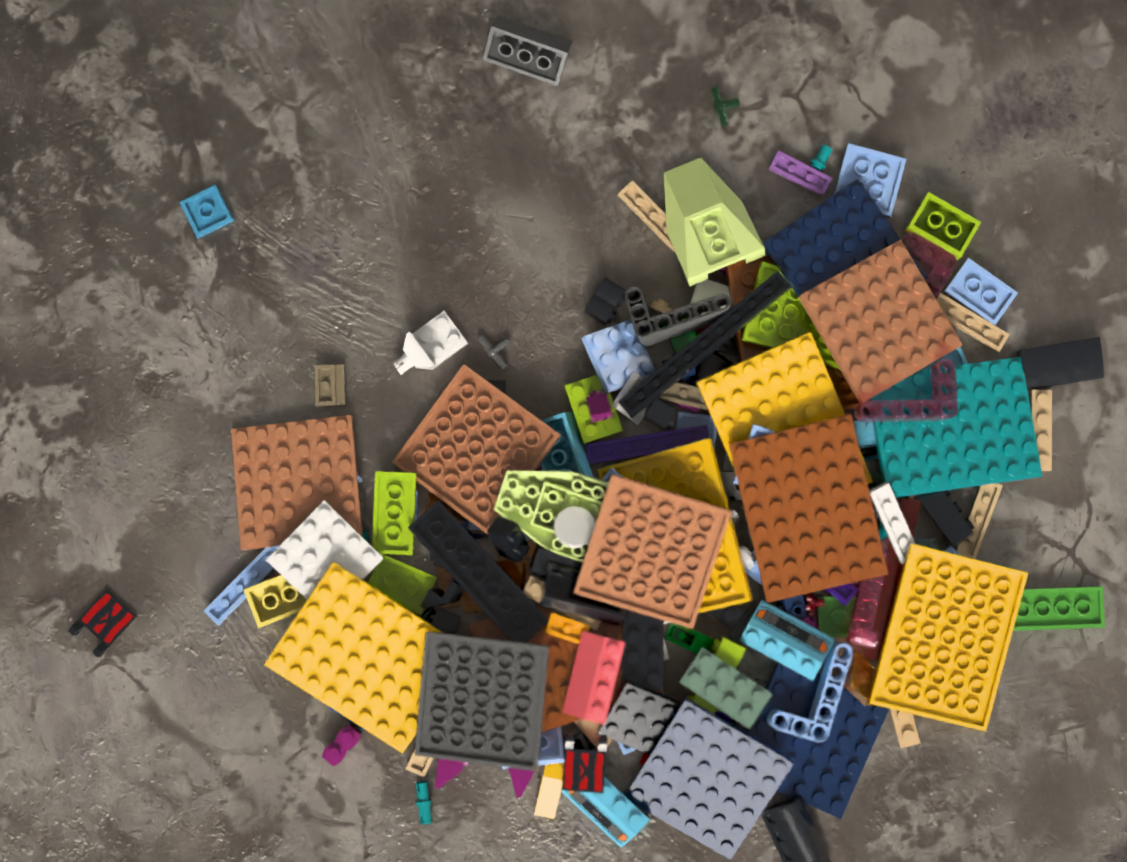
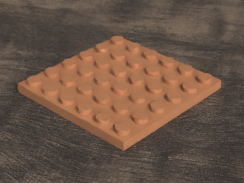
M901 240L798 297L860 404L962 346L957 334Z
M463 364L392 463L406 473H417L418 483L488 534L487 530L498 516L502 517L494 508L507 470L536 471L561 435Z
M352 415L231 429L241 550L280 546L323 501H326L363 537Z
M611 474L574 593L693 629L732 511Z

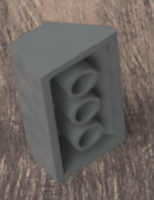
M497 15L491 25L483 60L558 86L573 41Z

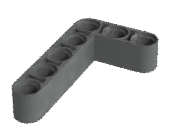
M631 287L625 293L634 331L640 343L645 346L712 325L733 308L729 296L719 294L651 317L647 300L639 287Z

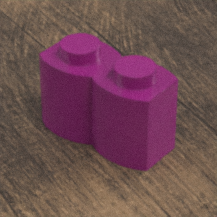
M353 724L347 725L338 733L336 740L325 748L322 758L330 765L336 766L346 757L348 750L359 742L362 732Z

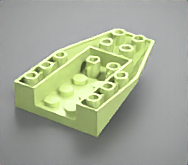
M702 158L664 172L667 234L689 286L708 280V273L745 259L747 264L765 256V248L743 202Z
M507 470L494 510L504 518L518 523L521 531L546 550L583 562L589 543L579 548H571L560 543L555 535V519L564 509L576 506L589 511L596 523L609 482L573 471Z

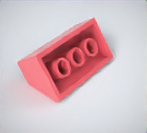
M582 631L562 709L563 713L605 724L625 642Z

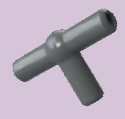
M480 335L477 340L485 348L488 356L492 357L501 369L506 368L508 363L498 352L506 347L510 340L504 337L493 346L484 335Z

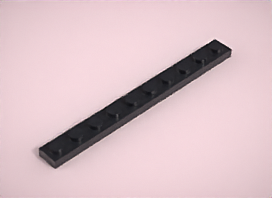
M776 271L620 399L618 403L631 418H634L791 289V285L779 271Z

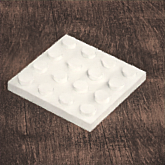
M323 501L268 557L267 561L308 600L333 561L363 580L383 557L326 501Z

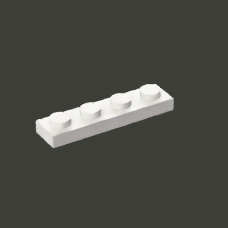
M885 482L869 490V494L897 558L903 564L909 543L915 544L891 487L889 483Z

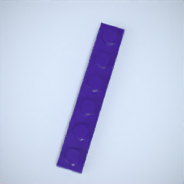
M707 425L588 443L586 444L589 464L651 455L709 439Z

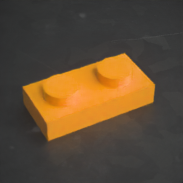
M550 612L549 621L545 626L544 632L579 644L582 631L588 632L590 626Z

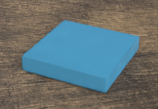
M216 184L180 201L197 238H201L234 221Z

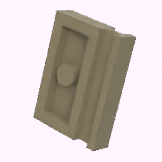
M314 365L315 406L346 405L345 365Z

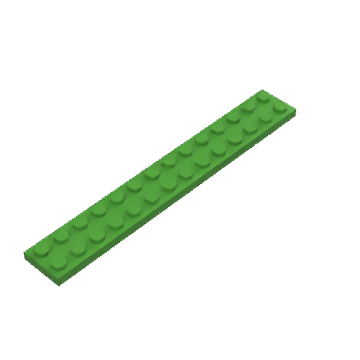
M1103 586L1024 589L1013 631L1105 627ZM896 594L854 595L846 606L833 596L817 597V599L824 598L825 600L824 607H817L818 630L831 637L885 636Z

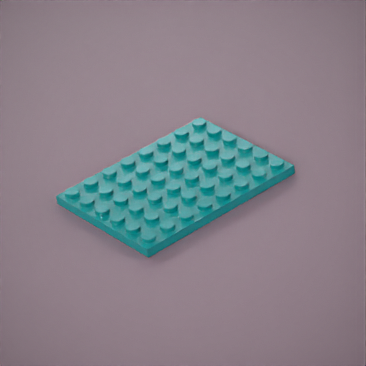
M1020 357L919 370L869 399L883 483H889L895 498L1043 477L1025 374L1023 373Z

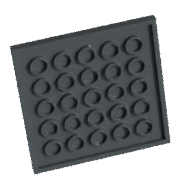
M427 631L425 634L415 756L538 771L550 646Z

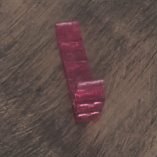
M908 233L901 240L916 260L931 268L925 281L937 300L956 266V258L950 252L920 235ZM906 239H912L915 243V247H908L906 245ZM924 249L932 251V258L924 255ZM945 258L950 262L949 268L942 266V259ZM932 276H937L940 279V285L932 283Z
M943 359L931 367L932 400L865 401L855 408L854 415L856 419L860 422L945 421L954 417L958 412L955 364L949 359ZM940 365L945 367L946 374L940 371ZM942 385L946 387L947 394H944L942 392ZM904 406L909 409L908 416L903 412ZM923 406L928 408V415L924 414ZM943 406L948 408V415L943 412ZM863 407L868 408L869 416L863 413ZM883 407L889 409V416L883 413Z
M883 549V554L887 566L889 550ZM884 575L859 581V591L856 593L847 634V644L870 649L875 648L878 631L873 630Z

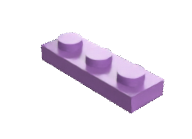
M779 150L769 168L770 171L823 197L832 179L830 176Z

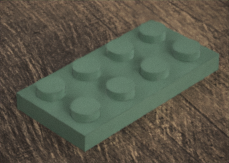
M703 647L679 681L748 729H750L772 695Z

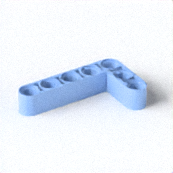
M836 641L830 648L808 718L774 709L767 715L768 724L782 732L816 742L825 741L831 729L853 651L850 645ZM843 647L844 653L842 656L839 657L837 655L838 648ZM837 666L838 673L833 677L831 670ZM831 686L832 693L830 696H826L825 690ZM825 706L827 709L824 716H820L819 711ZM778 715H781L782 721L780 724L776 725L775 718ZM797 721H801V728L795 731L794 724ZM819 726L821 729L820 734L814 736L813 731Z

